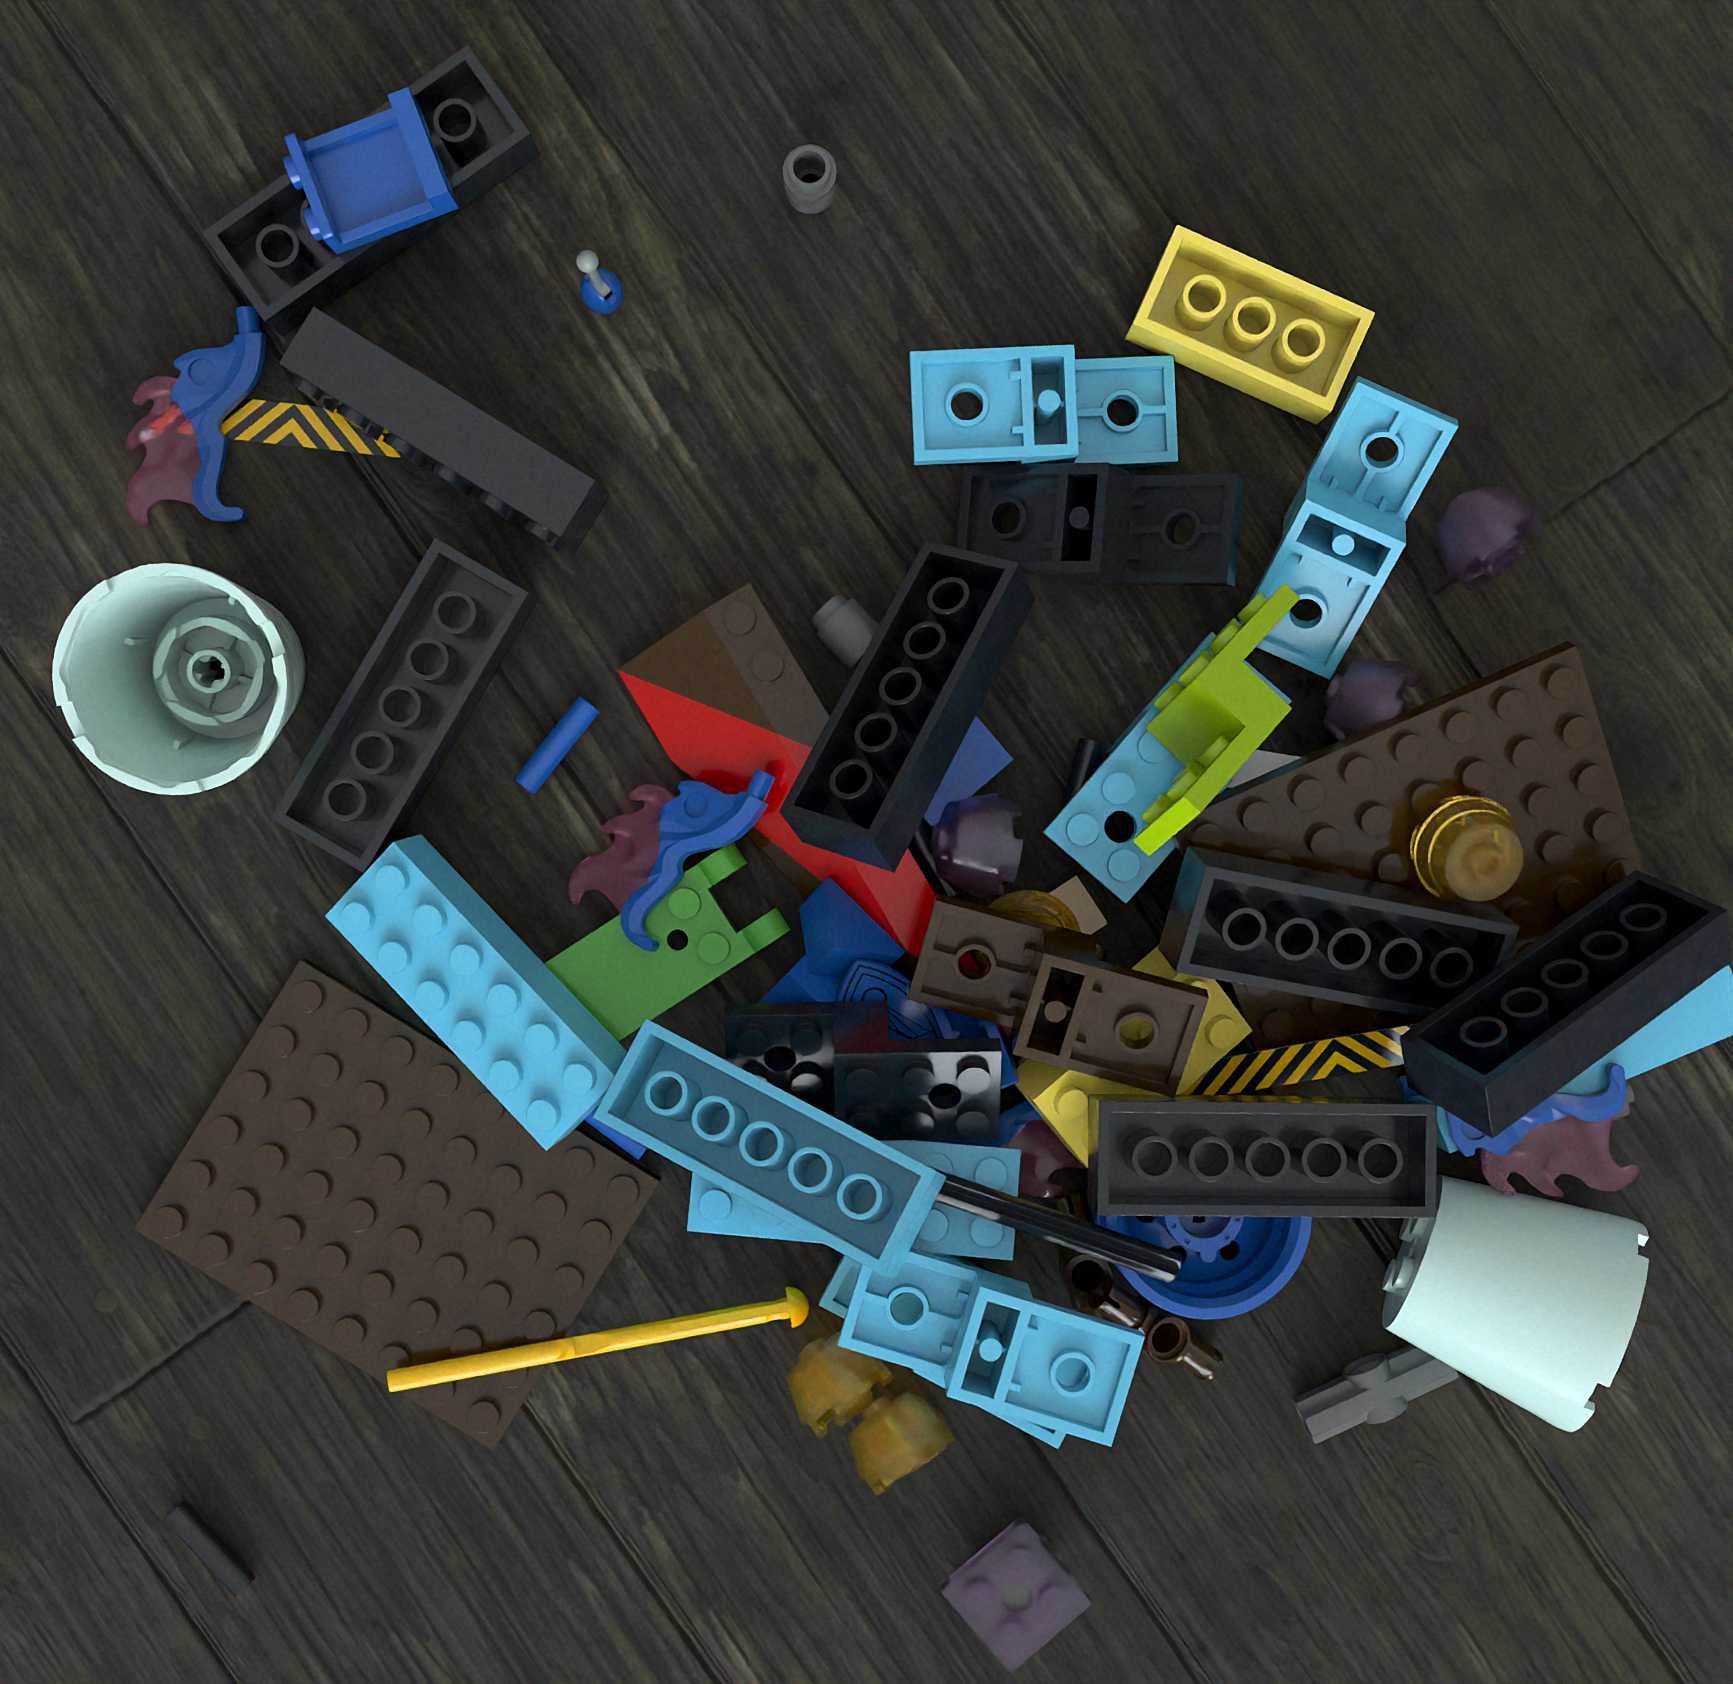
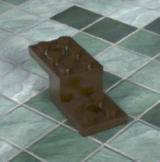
M938 893L935 897L907 995L908 1000L1012 1027V1054L1173 1098L1176 1095L1209 999L1207 989L1098 960L1096 939L1093 935ZM972 949L980 950L989 957L990 963L982 971L971 972L961 966L959 962L960 956ZM1133 1018L1145 1019L1152 1025L1149 1035L1140 1040H1130L1123 1036L1120 1030L1125 1022Z

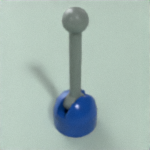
M581 251L577 256L576 263L578 268L586 273L580 284V295L589 310L597 314L614 312L621 305L624 297V290L620 279L614 272L608 269L597 268L599 260L593 251ZM611 292L613 295L605 300L604 297Z

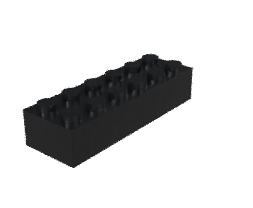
M468 45L408 86L421 107L459 209L337 255L324 239L319 241L314 239L303 214V209L310 206L304 188L297 190L288 173H285L202 232L264 322L282 337L304 323L313 307L321 311L540 156L531 133ZM388 100L364 118L392 108L390 101Z
M315 307L310 311L279 364L294 375L289 384L304 393V396L331 413L339 405L336 413L348 420L351 425L377 441L382 433L386 434L383 442L395 449V452L422 469L427 461L433 463L429 470L439 476L443 482L466 496H469L472 489H475L479 492L476 496L478 501L511 524L519 516L525 520L522 528L530 532L531 536L557 552L563 544L576 552L609 500L596 480Z
M434 538L270 819L365 873L393 842L399 840L539 600L524 589Z
M925 540L779 810V813L801 842L895 873L1035 601L1032 590L1018 562Z
M1188 845L1158 949L1175 972L1427 1018L1508 961L1520 926L1491 904Z
M1635 870L1401 1035L1400 1043L1408 1088L1490 1138H1495L1731 962L1728 910Z
M1089 1094L1087 1205L1097 1216L1436 1218L1437 1105L1435 1103L1417 1097L1404 1099L1403 1097L1175 1095L1173 1098L1166 1095Z

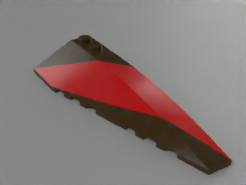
M747 583L696 614L618 668L617 671L670 760L691 781L704 782L728 795H738L740 791H746L756 769L776 777L765 800L769 806L745 835L808 898L830 876L905 950L903 955L890 967L912 979L936 895L908 848L895 873L801 842L779 813L783 802L825 727L829 715L751 584ZM969 951L960 956L959 962L964 969L971 972L980 971ZM1002 1025L1012 1046V1027Z

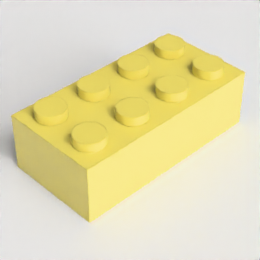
M1177 225L1166 245L1125 340L1161 356L1174 355V362L1317 425L1331 413L1375 312Z
M1158 946L1132 968L1133 970L1207 989L1209 999L1176 1095L1184 1092L1253 1031L1215 979L1175 972L1159 951ZM1133 1018L1123 1024L1120 1032L1130 1040H1140L1149 1035L1152 1025L1145 1019ZM1029 1058L1017 1068L1019 1082L1015 1083L1017 1088L1065 1147L1087 1169L1089 1094L1162 1095Z

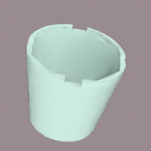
M160 563L138 566L124 571L109 580H104L91 589L78 602L66 619L57 640L53 658L52 681L56 704L61 706L66 721L76 737L72 740L94 765L112 778L133 788L156 794L184 795L221 786L234 780L259 761L296 709L304 688L306 668L303 649L295 630L283 614L273 605L212 571L186 564ZM220 660L222 662L220 668L225 669L224 678L216 680L214 677L217 671L211 670L210 664L211 661Z
M1439 1174L1436 1177V1218H1405L1399 1234V1239H1402L1403 1242L1396 1260L1392 1259L1382 1284V1289L1387 1291L1383 1307L1382 1325L1395 1335L1553 1426L1567 1432H1574L1581 1428L1595 1412V1403L1588 1401L1597 1383L1610 1387L1631 1338L1644 1293L1649 1264L1648 1258L1638 1255V1244L1645 1245L1649 1238L1648 1231L1644 1224L1629 1218Z

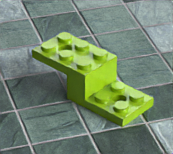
M1285 583L1269 598L1259 592L1237 615L1244 623L1240 624L1233 618L1213 638L1208 648L1214 654L1212 655L1205 648L1184 669L1183 674L1178 678L1184 686L1175 680L1153 703L1160 712L1145 728L1173 753L1185 767L1172 780L1173 786L1166 794L1162 793L1140 816L1147 825L1132 841L1148 856L1205 809L1292 709L1243 662L1300 599Z

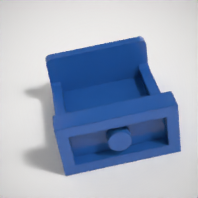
M409 87L388 94L392 106L388 110L306 141H302L295 132L284 136L290 155L283 157V162L294 187L297 190L304 188L310 206L303 209V214L309 230L316 241L324 239L337 255L459 209L421 107Z

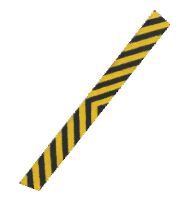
M245 398L224 418L221 425L222 432L228 439L404 458L395 452V449L383 442L386 434L382 433L378 441L371 438L337 414V408L331 413L319 406ZM180 408L134 425L135 429L196 435L190 419L182 414Z
M1417 1024L1221 1058L1180 1095H1229L1402 1065L1404 1061L1400 1036Z

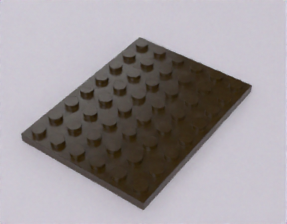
M1568 641L1217 794L1199 815L1172 836L1182 863L1187 846L1189 845L1491 904L1520 926L1510 958L1635 870L1645 873L1577 645ZM1228 982L1239 1013L1253 1030L1248 1034L1254 1052L1418 1024L1425 1019L1419 1016ZM1321 1079L1275 1086L1268 1089L1273 1096H1284Z
M301 959L134 1230L388 1386V1370L564 1338L662 1178L578 1126L569 1135L546 1151L447 1045L308 959ZM548 1363L397 1392L494 1451Z

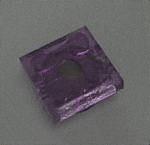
M1022 1516L1017 1518L940 1584L941 1593L1010 1673L1092 1605L1090 1595L1072 1576L1069 1567L1060 1553L1055 1554L1051 1549L1048 1539L1042 1534L1037 1535Z

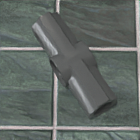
M1410 1343L1387 1355L1384 1353H1373L1360 1357L1343 1369L1342 1376L1292 1399L1310 1439L1314 1444H1317L1362 1422L1377 1424L1391 1420L1407 1409L1409 1406L1408 1401L1459 1378L1456 1369Z

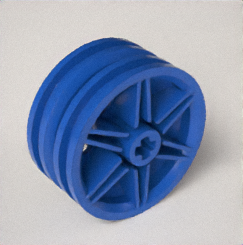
M1091 1209L1093 1224L1168 1250L1173 1246L1183 1247L1185 1259L1181 1262L1178 1276L1174 1282H1166L1117 1264L1114 1265L1130 1284L1153 1304L1180 1316L1205 1320L1228 1318L1246 1313L1262 1305L1277 1294L1291 1279L1302 1261L1308 1246L1312 1217L1147 1216L1140 1221L1136 1216H1097ZM1231 1241H1235L1238 1245L1237 1253L1230 1259L1222 1258L1220 1256V1249Z

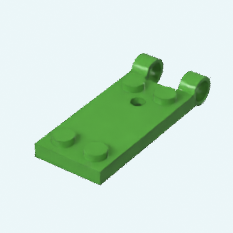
M732 842L684 872L681 880L651 909L645 919V929L651 937L659 942V948L656 952L643 950L625 936L621 927L620 914L544 964L617 1041H620L640 1028L645 1019L651 1021L791 929L776 907L737 932L709 889L747 864L736 844ZM673 930H682L686 933L688 943L684 949L676 950L669 945L668 937Z

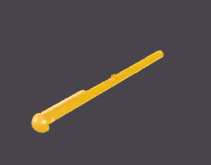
M785 1287L786 1297L776 1301L751 1303L388 1370L387 1382L389 1391L395 1392L762 1324L777 1319L790 1318L791 1326L795 1328L806 1319L809 1312V1303L802 1291L794 1287Z

